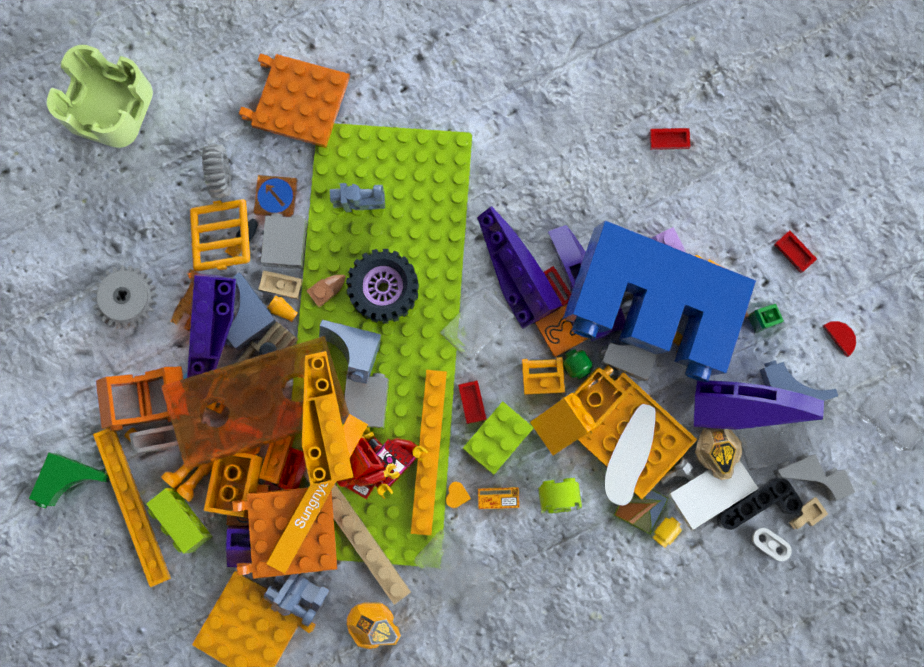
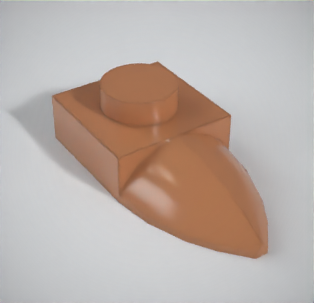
M334 275L324 280L321 279L309 288L307 292L320 308L341 290L346 276Z

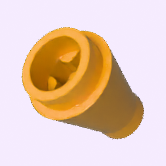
M275 296L267 307L271 314L290 322L298 314L282 297L279 298L278 296Z

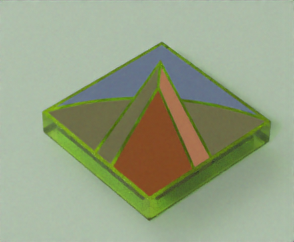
M653 489L642 500L633 493L631 501L624 506L618 505L613 515L651 535L669 498Z

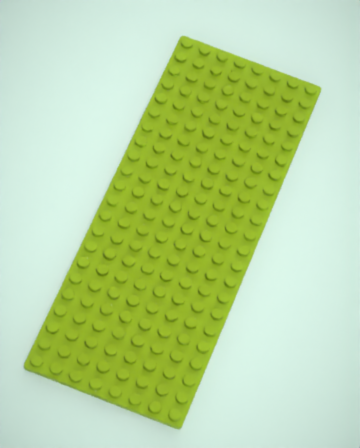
M334 123L327 147L315 145L297 335L299 340L296 346L291 402L303 405L305 355L326 351L342 421L348 363L344 354L335 345L319 338L322 320L381 334L380 347L370 376L372 377L373 373L384 374L385 378L389 379L384 428H369L374 432L375 438L382 444L388 439L392 441L395 438L410 440L419 446L426 370L447 372L432 535L411 534L418 459L390 487L393 491L392 494L389 490L384 492L385 499L378 494L376 486L366 500L351 490L341 487L336 482L340 491L392 564L438 568L441 565L472 134L469 132ZM340 183H346L347 186L356 184L360 189H373L374 185H383L385 209H352V212H345L343 207H333V203L330 202V189H340ZM375 249L378 252H383V249H388L390 253L396 251L399 252L401 257L405 256L414 267L419 284L418 298L414 302L415 306L413 309H409L407 311L408 314L405 317L403 315L400 316L396 322L390 320L388 321L389 323L383 324L382 321L375 323L369 318L367 320L361 313L357 312L350 301L346 280L350 276L348 272L350 267L354 268L355 260L358 259L360 261L363 259L362 254L366 252L370 255L373 254L372 250ZM334 275H345V282L341 290L319 308L307 290L321 279L324 280ZM381 283L378 286V290L381 292H385L389 288L387 283ZM303 413L291 447L303 451ZM302 475L298 489L309 488V482ZM334 519L337 560L364 562Z

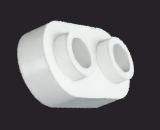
M758 528L753 532V544L774 560L785 561L791 556V546L769 529ZM761 534L765 537V540L763 542L759 541V536ZM779 546L782 548L781 554L776 552V548Z

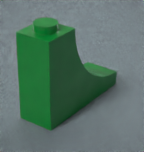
M48 452L29 499L35 501L34 505L46 509L47 506H55L61 495L71 486L86 480L109 482V476L101 470L57 453Z

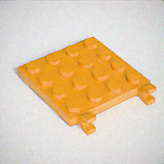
M234 571L192 645L228 667H276L298 626L311 633L316 624L311 622L307 627L302 624V618L293 614L284 616L278 611H273L271 609L272 604L264 599V594L268 589L245 575H237V571Z

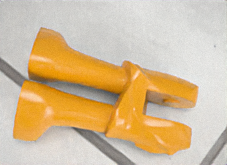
M209 440L201 441L194 448L191 456L187 458V461L177 471L165 472L161 476L167 484L177 489L176 491L188 502L193 499L194 489L204 475L207 476L213 468L216 450L207 460L202 457L212 445ZM194 466L199 467L184 484L179 486Z

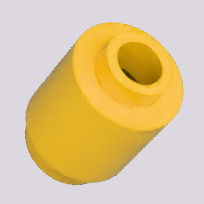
M665 517L654 531L655 535L652 538L662 547L666 548L667 545L673 543L682 531L680 528L681 523L673 517L670 519Z

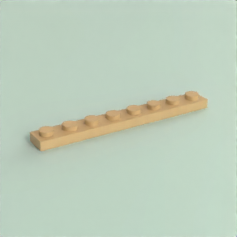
M305 466L303 475L310 484L307 467ZM335 483L332 488L334 519L395 605L410 594L411 591Z

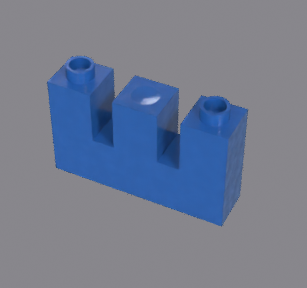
M605 220L593 229L563 319L574 323L571 330L573 333L595 339L597 332L602 333L613 328L624 292L631 293L634 297L619 341L653 354H660L670 351L681 315H687L689 318L674 362L687 366L685 371L687 377L701 382H709L710 376L727 373L756 280Z

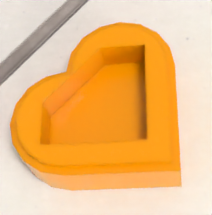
M452 482L450 484V494L446 497V503L449 507L457 508L471 499L460 482Z

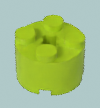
M566 478L560 483H555V480L543 481L541 486L538 487L540 508L543 514L546 510H548L549 514L569 512L571 507L575 506L577 510L582 508L579 483L575 481V478Z

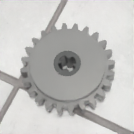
M122 265L120 270L113 267V273L106 271L107 276L105 278L103 276L99 277L102 282L95 283L98 290L92 291L96 294L92 301L97 302L93 308L99 310L96 314L102 317L101 320L103 322H108V325L112 327L115 325L118 329H121L122 325L125 329H129V324L136 328V322L143 324L144 317L150 318L147 313L155 311L151 306L157 305L153 298L157 297L158 294L152 292L156 289V286L150 285L153 280L147 278L148 275L145 272L141 273V270L138 268L134 271L132 266L126 269Z

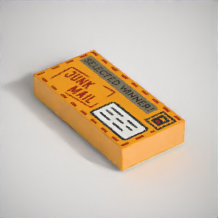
M519 487L478 489V509L520 508Z

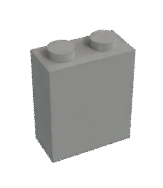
M278 213L265 216L261 254L263 266L303 269L308 223L303 216L291 215V217H283L282 214Z
M373 373L372 377L369 376L367 384L346 379L342 424L345 423L349 414L367 423V427L384 428L389 379L385 378L384 374Z

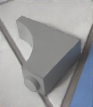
M609 343L606 347H602L599 358H601L600 364L604 366L609 365L616 371L624 372L626 375L645 382L649 378L658 354H653L632 345L622 346Z

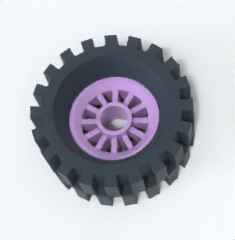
M375 249L372 250L373 254L370 255L366 252L362 254L363 259L360 261L356 259L354 268L350 267L348 273L350 276L346 280L348 286L347 294L357 312L361 313L367 320L369 318L375 323L382 321L383 324L389 323L388 321L390 320L396 322L400 316L403 315L405 317L409 309H413L415 306L414 302L418 298L419 284L414 267L405 256L401 257L399 252L396 251L390 253L388 249H383V252H378ZM381 283H387L389 288L387 291L381 292L378 290V286Z

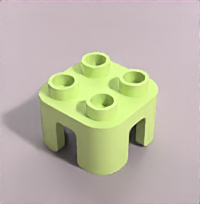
M88 45L72 47L65 53L61 61V68L71 79L66 94L58 89H50L47 97L49 112L75 135L115 148L130 145L139 133L152 99L153 90L150 82L138 66L128 58L120 56L117 64H113L107 61L102 53L94 47Z

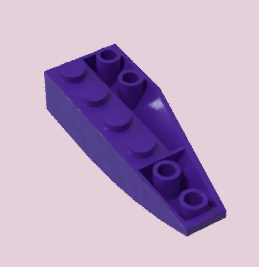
M492 206L480 214L477 219L502 294L521 328H527L562 307L563 305L544 272L509 224Z
M564 225L548 231V234L572 292L586 251L568 226ZM621 306L619 307L613 328L602 333L597 332L596 338L590 339L591 342L622 331L626 319Z
M208 274L194 275L186 397L207 398L233 322L236 279Z
M709 380V382L697 381L694 427L739 430L823 420L824 400L801 393L742 382Z

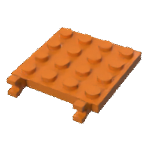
M260 53L258 62L261 63L260 66L270 68L267 81L256 112L241 107L239 115L242 116L243 120L252 121L251 126L253 128L326 148L350 75L278 54L272 59Z
M308 488L247 493V500L232 501L233 512L248 510L252 559L250 563H237V575L253 573V579L336 570L337 558L332 490L285 574L266 563Z

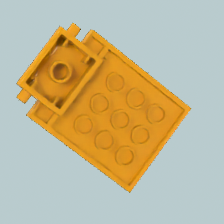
M609 365L604 370L597 367L574 391L575 396L580 399L582 406L592 416L596 425L595 428L577 440L603 465L608 467L613 451L637 408L642 404L655 408V427L651 449L633 492L642 500L697 439L624 372L614 381L609 376L614 371ZM597 378H599V379L597 380L598 382H597L596 384H594V385L591 386V384H592Z

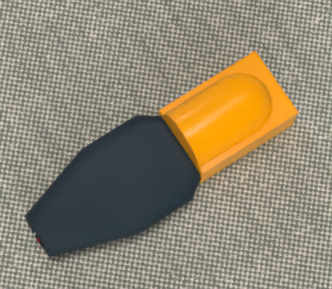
M253 218L248 221L249 242L254 237L259 223ZM240 229L236 233L235 238L241 237ZM241 245L227 247L225 250L231 257H238L242 251Z

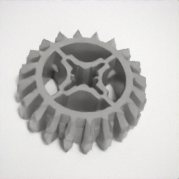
M217 144L205 146L202 151V170L208 193L212 198L229 196L232 184L226 149L223 145Z

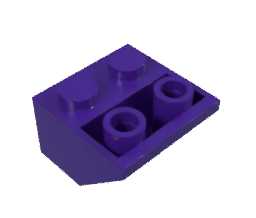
M228 526L226 538L227 567L237 568V563L252 562L249 526Z

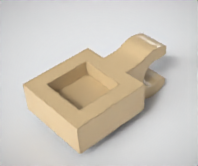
M813 497L803 505L800 511L801 515L791 520L789 524L793 530L801 528L805 523L813 526L827 516L828 513L819 500Z

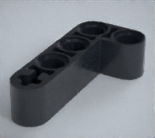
M775 478L720 512L717 516V524L722 529L733 530L774 503L785 514H798L803 508V503L787 479ZM777 482L783 485L781 493H778L775 489ZM760 493H764L766 496L764 504H761L758 500ZM789 500L794 502V509L792 511L787 508ZM743 504H747L749 507L747 515L741 512ZM737 516L729 521L730 524H725L726 517Z

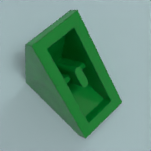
M776 304L751 312L748 317L755 334L784 322Z

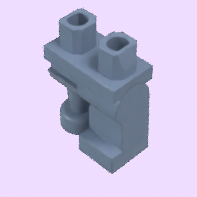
M340 183V189H330V202L333 203L334 208L343 207L345 212H352V209H385L383 185H374L373 189H360L356 184L347 186L346 183Z
M298 574L276 576L274 582L282 587L281 590L278 591L270 586L264 594V599L272 604L271 609L273 611H278L284 616L289 614L302 618V624L308 627L325 601L329 590L323 586L320 588L310 583ZM301 603L302 605L308 607V611L300 607L298 604Z

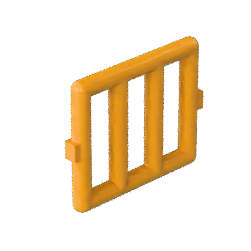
M244 199L228 202L218 200L213 201L211 205L190 209L194 271L215 268L225 270L227 266L250 262L247 203ZM239 208L238 219L199 225L198 215ZM240 226L241 237L200 244L199 233ZM241 245L242 256L201 263L200 252Z

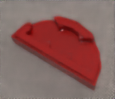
M830 321L822 325L846 357H849L854 352L857 344L853 329L840 321Z

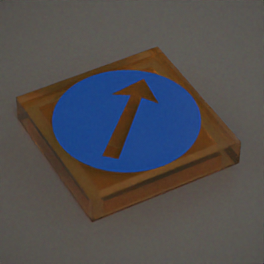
M258 175L254 214L271 216L272 213L282 214L283 217L294 215L298 179Z

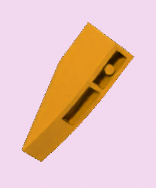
M326 351L305 355L302 448L311 487L353 478Z

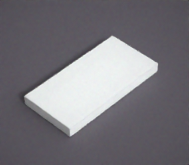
M739 460L734 466L732 478L720 480L713 476L712 470H708L668 496L689 529L693 530L756 491L758 487Z

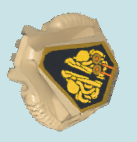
M705 428L698 438L695 453L699 462L705 468L712 470L715 478L720 480L730 479L734 473V466L739 462L742 455V442L731 429Z

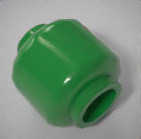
M573 349L565 354L566 359L563 361V366L571 378L577 377L579 380L592 372L590 369L593 364L585 351L580 350L577 352L576 349Z

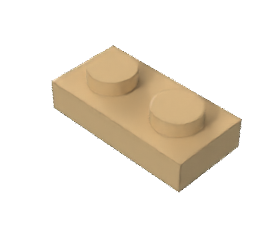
M263 270L258 290L299 299L303 280Z

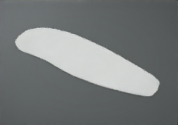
M642 404L637 408L623 431L607 467L605 476L606 495L610 501L617 505L624 506L631 501L635 485L649 456L654 435L656 413L655 408L650 405Z

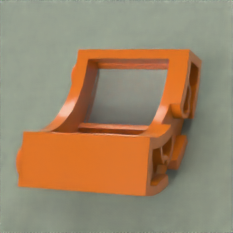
M182 366L162 367L147 371L145 375L134 376V378L133 374L107 376L96 380L102 429L110 428V431L123 430L124 426L167 419L168 422L181 420L180 416L188 414Z

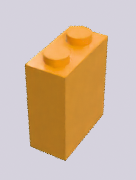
M573 392L530 422L553 456L596 427L592 416L586 412L580 399Z

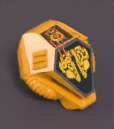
M381 602L359 603L350 610L347 616V629L357 646L363 647V649H375L379 645H396L401 637L398 627L393 623L394 617L391 610Z

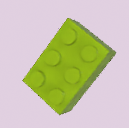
M502 401L466 443L463 450L494 476L534 427Z
M165 488L146 503L149 507L147 511L153 519H158L161 523L160 528L166 536H171L174 540L172 544L178 552H183V554L194 552L213 536L186 500L176 491L177 489Z

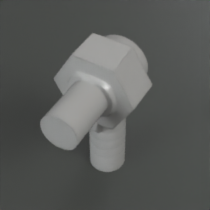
M680 458L675 463L674 468L669 470L660 481L664 485L674 477L685 476L690 482L696 476L691 471L693 467L687 459Z

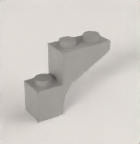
M209 418L193 419L176 425L129 434L133 454L168 450L180 445L199 443L213 438Z
M808 452L796 457L797 461L792 463L789 460L778 464V469L773 470L778 478L809 481L820 485L826 491L830 501L839 500L855 493L845 469L837 470V468H833L824 474L816 454L808 455Z

